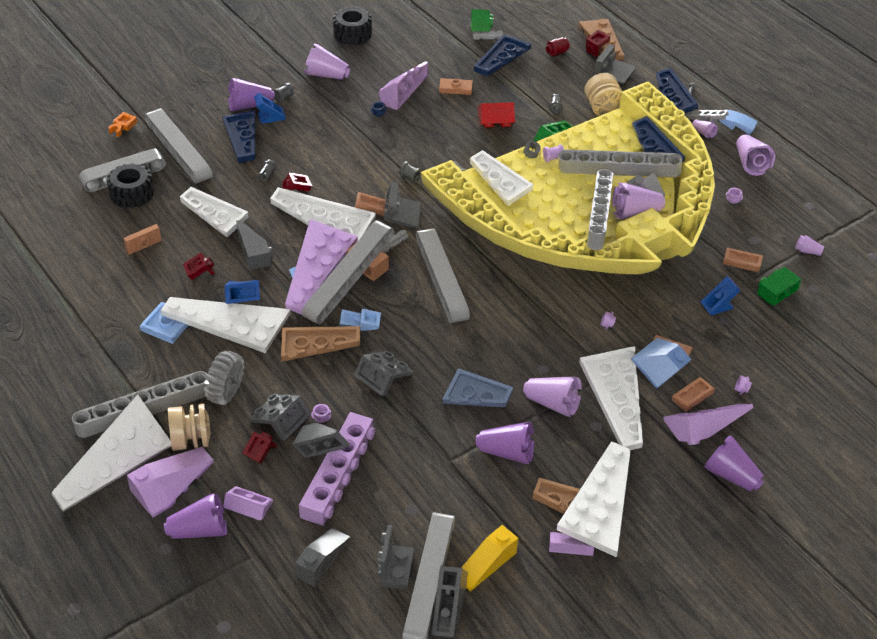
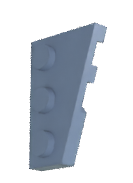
M458 368L442 399V404L506 407L513 393V387Z

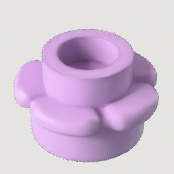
M730 188L726 193V199L730 203H738L743 199L742 191L738 188Z
M605 311L600 325L605 327V329L612 328L615 323L616 317L613 316V312Z
M740 376L738 378L735 390L740 392V395L749 391L752 384L749 381V377Z
M318 404L313 408L311 416L316 422L323 423L330 420L331 410L325 404Z

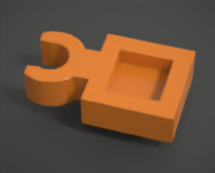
M122 112L113 120V125L109 126V134L116 132L117 137L121 136L123 130L129 131L137 123V117Z

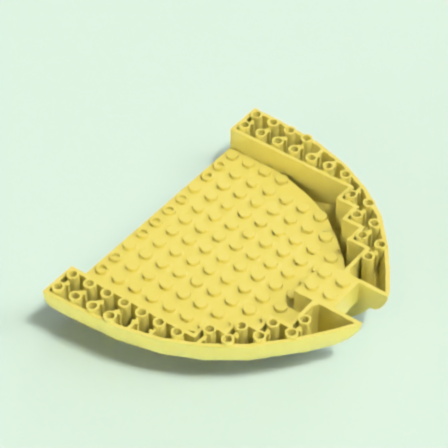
M649 81L621 93L619 109L537 141L541 150L536 158L526 157L523 152L525 147L495 158L533 184L531 192L509 206L505 204L474 168L462 172L450 160L421 172L424 186L434 197L465 225L496 245L524 257L559 267L616 274L649 273L660 267L661 260L670 259L677 255L684 257L690 254L699 239L709 214L715 188L712 162L704 141L689 119L684 115V111L679 110L672 101ZM647 116L685 156V161L682 162V173L678 177H657L665 193V207L660 212L651 208L627 219H616L613 212H616V207L612 206V195L614 188L619 187L618 183H627L635 176L613 175L604 247L601 250H592L587 247V239L597 174L563 173L559 170L558 159L550 160L548 163L545 162L543 148L557 147L561 144L564 150L643 152L633 131L632 122Z

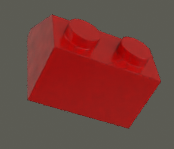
M514 102L482 103L477 108L480 125H484V128H494V125H501V127L505 128L511 127V124L515 123Z

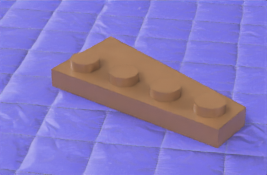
M360 326L282 328L281 361L360 346Z

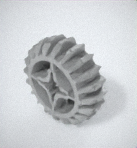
M224 351L215 357L206 375L204 391L207 400L218 405H225L231 401V398L234 397L240 387L244 374L243 370L245 367L242 356L231 351Z

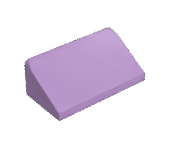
M235 486L225 494L223 506L237 513L262 520L272 505L273 499Z
M550 532L549 552L593 556V546L564 533Z

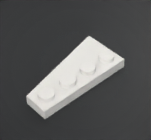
M483 150L470 158V164L507 206L533 190L531 182Z
M190 187L180 196V200L185 206L227 238L237 229V220L244 222L249 217L247 211L193 187Z

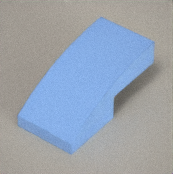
M728 110L729 115L726 116V119H719L721 123L733 130L737 126L749 135L758 122L745 114Z
M342 309L339 327L360 326V331L376 330L379 328L381 313L362 309L361 313Z

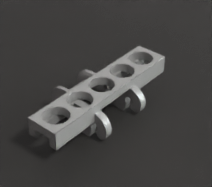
M699 110L688 112L685 116L689 120L706 121L710 117V122L716 123L718 119H726L729 113L728 110Z

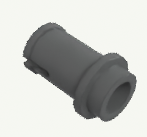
M553 94L549 109L553 113H559L562 110V97L559 94Z
M267 160L263 163L264 167L258 174L260 180L264 178L263 181H268L271 173L276 170V163L273 160Z

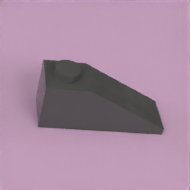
M237 220V234L249 269L253 270L271 266V258H273L272 247H268L264 238L243 222Z
M313 423L301 428L292 445L304 458L348 448L350 444L336 429L319 423Z
M331 528L312 542L295 562L296 578L316 587L347 545L350 536Z
M440 566L431 635L455 638L467 585L468 572L463 568Z

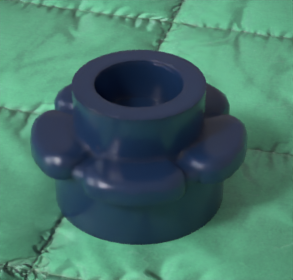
M374 102L370 108L372 114L378 117L384 115L387 110L383 102Z

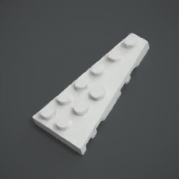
M279 187L270 198L271 204L309 225V221L312 219L356 235L358 240L376 219V213Z
M170 297L162 307L161 315L266 353L290 316L291 309L233 303L225 304L223 302Z
M635 346L581 357L579 363L619 445L631 450L642 448L643 439L640 423L638 378L636 365L631 360L635 356Z
M138 394L52 491L51 495L63 512L172 446L170 439Z
M611 441L557 524V531L617 557L631 449Z

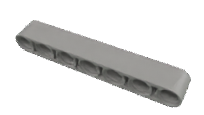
M161 108L145 114V120L149 128L195 184L213 177L211 168Z
M562 150L558 154L559 170L563 173L597 174L598 170L601 169L610 170L613 172V175L637 176L638 174L649 176L655 173L656 177H678L682 173V157L676 153Z
M607 169L598 170L587 239V247L592 250L603 249L613 181V172Z
M379 221L373 222L307 301L302 309V316L316 324L324 322L389 243L394 229Z
M435 228L416 231L418 247L450 324L469 320L468 305Z
M204 371L194 372L80 410L72 416L75 433L78 437L85 438L106 431L137 394L152 415L166 411L169 407H177L206 397L204 388L206 386L207 373Z
M432 513L402 639H428L435 609L440 566H445L455 520L453 515Z

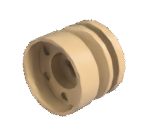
M599 73L588 80L584 92L593 112L597 116L620 108L622 90L612 74Z
M199 404L198 414H195L194 405H190L189 415H185L182 406L168 408L170 439L173 451L187 449L188 440L192 439L194 447L198 448V438H202L203 447H209L211 435L210 421L204 404Z

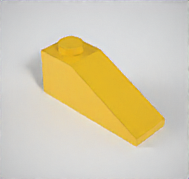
M503 525L491 533L462 566L468 572L466 588L470 592L517 553L518 537Z

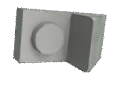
M655 173L650 174L646 178L638 174L627 182V184L661 193L665 198V193Z

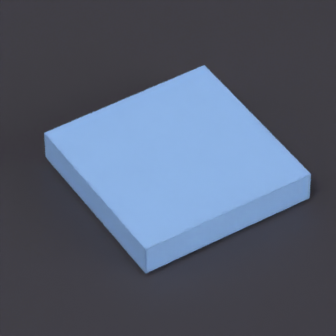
M161 302L140 325V331L173 344L189 325L162 316L161 309L165 303Z

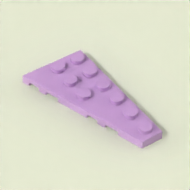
M310 219L285 302L286 309L302 314L304 305L346 256V250L357 243L358 236Z

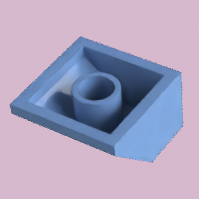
M656 338L631 358L633 363L656 389L692 360L679 344Z

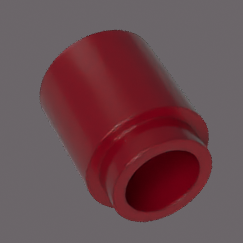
M563 37L548 41L546 52L552 57L565 53L569 50L570 43L567 38Z

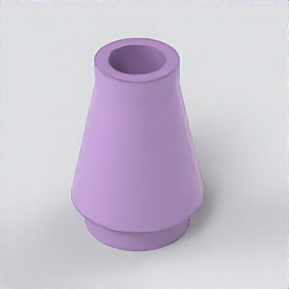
M694 120L692 123L696 131L706 138H713L717 133L718 127L714 122Z
M800 235L795 249H798L799 252L821 256L824 246L807 235Z

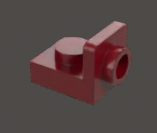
M600 30L595 31L586 38V51L598 57L600 55V48L610 41V36Z
M288 172L286 179L282 183V188L290 191L294 189L310 191L312 187L307 175Z
M202 252L183 264L187 276L191 280L205 271H208L211 275L215 274L213 269L215 266L214 262L209 256L206 258Z
M254 432L242 454L262 464L270 448L275 449L277 445L272 441L273 437L269 434L262 432L260 435Z

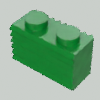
M471 9V31L489 32L490 28H493V14H490V10Z
M784 266L780 270H775L768 278L764 277L760 280L757 294L774 306L798 291L802 279Z

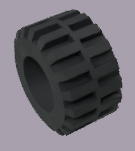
M346 7L338 10L333 16L334 38L348 45L365 43L364 41H368L372 36L371 14L359 7Z
M123 164L122 166H117L116 169H112L107 175L110 199L119 207H140L142 204L148 203V200H151L152 195H154L151 172L147 167L141 166V164Z

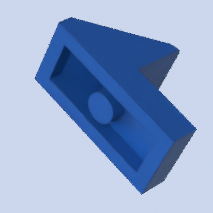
M260 93L256 94L254 99L256 107L260 110L258 116L261 123L281 121L286 118L281 106Z
M727 276L701 303L710 315L731 310L734 306L730 303V300L741 290Z
M257 280L244 282L229 281L225 284V304L260 300L259 281Z

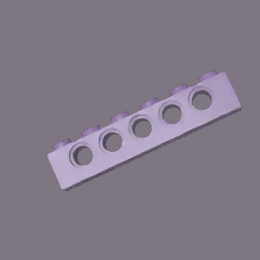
M352 412L349 413L339 433L350 445L348 448L327 453L299 504L301 519L324 526L327 518L330 519L332 517L335 503L341 500L344 486H348L352 471L357 469L360 456L365 454L368 441L374 437L375 428H373L372 418Z

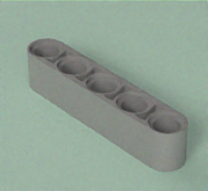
M150 149L85 169L79 174V179L87 192H94L108 187L107 175L112 169H116L117 166L130 163L141 164V166L147 167L151 173L162 170L166 162L159 150Z

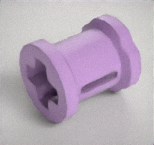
M560 144L552 148L544 147L543 157L545 162L548 163L550 160L558 159V154L564 150L563 146Z

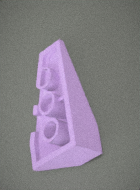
M424 62L388 82L380 89V102H383L387 107L398 110L428 76V62Z
M753 404L730 405L716 409L699 410L695 413H680L663 418L678 441H686L688 445L700 444V440L711 437L751 410Z
M199 447L145 464L127 475L130 491L153 518L172 507L176 503L175 499L182 492L185 493L194 479H198L213 464L214 460L203 447Z

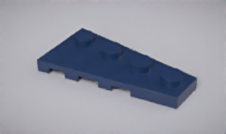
M503 34L474 65V72L489 76L530 50L531 43Z
M670 67L656 73L660 92L672 101L679 110L684 111L686 114L698 109V103Z
M255 110L222 116L223 124L238 163L255 160Z
M647 116L632 122L633 131L643 152L676 153L681 155L682 162L685 161V156Z

